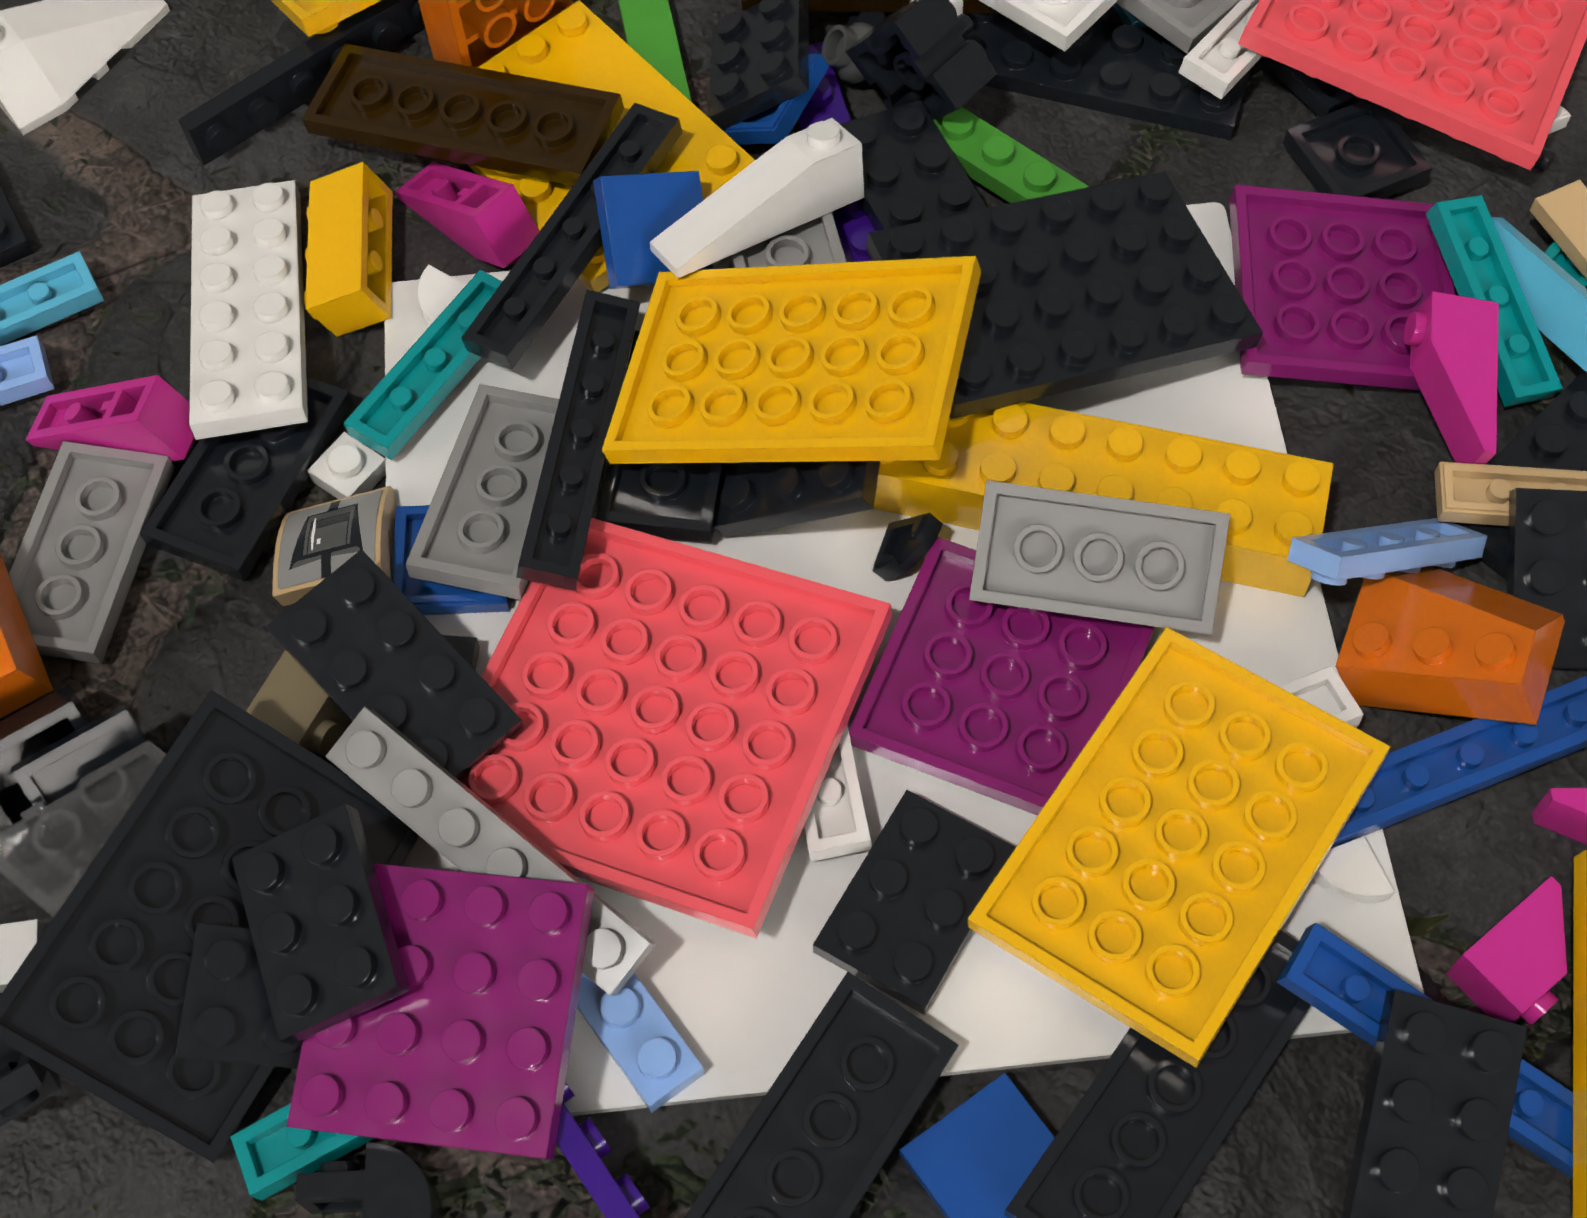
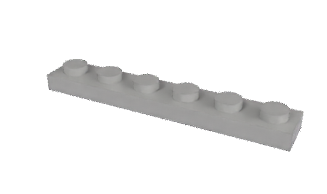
M364 707L325 756L462 872L584 884L373 709ZM594 892L582 973L609 996H617L656 943Z

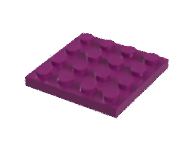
M1235 184L1229 197L1235 287L1263 331L1256 347L1239 351L1241 374L1420 390L1410 369V345L1404 343L1406 321L1412 311L1419 310L1432 291L1455 295L1453 280L1425 214L1434 204Z
M937 537L926 555L850 725L851 745L1032 814L1039 815L1141 665L1155 627L969 600L976 550Z
M373 863L410 991L303 1039L286 1127L554 1160L595 889L588 884Z

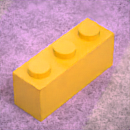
M364 162L310 181L309 206L306 211L308 219V247L305 250L307 276L303 299L305 309L310 316L323 324L336 337L391 318L393 192Z

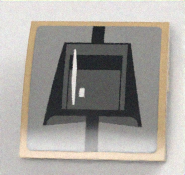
M387 486L286 513L281 522L275 545L273 597L282 606L296 603L361 549L391 579L389 541L394 540L396 516L395 491L393 488Z

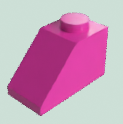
M1550 876L1470 947L1446 973L1487 1016L1511 1023L1522 1017L1531 1026L1560 1000L1550 989L1567 974L1561 885Z

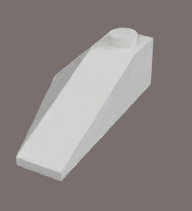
M42 0L0 10L1 109L23 136L68 111L78 101L75 93L91 77L100 80L109 71L107 62L120 49L133 48L170 12L168 4L164 0Z
M833 118L813 123L808 128L785 137L651 240V252L677 278H680L864 198L862 143Z

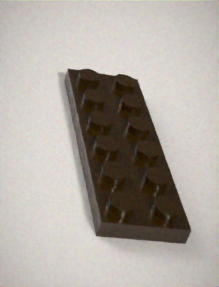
M344 44L301 120L310 134L574 185L614 131L624 110L621 95L618 93Z

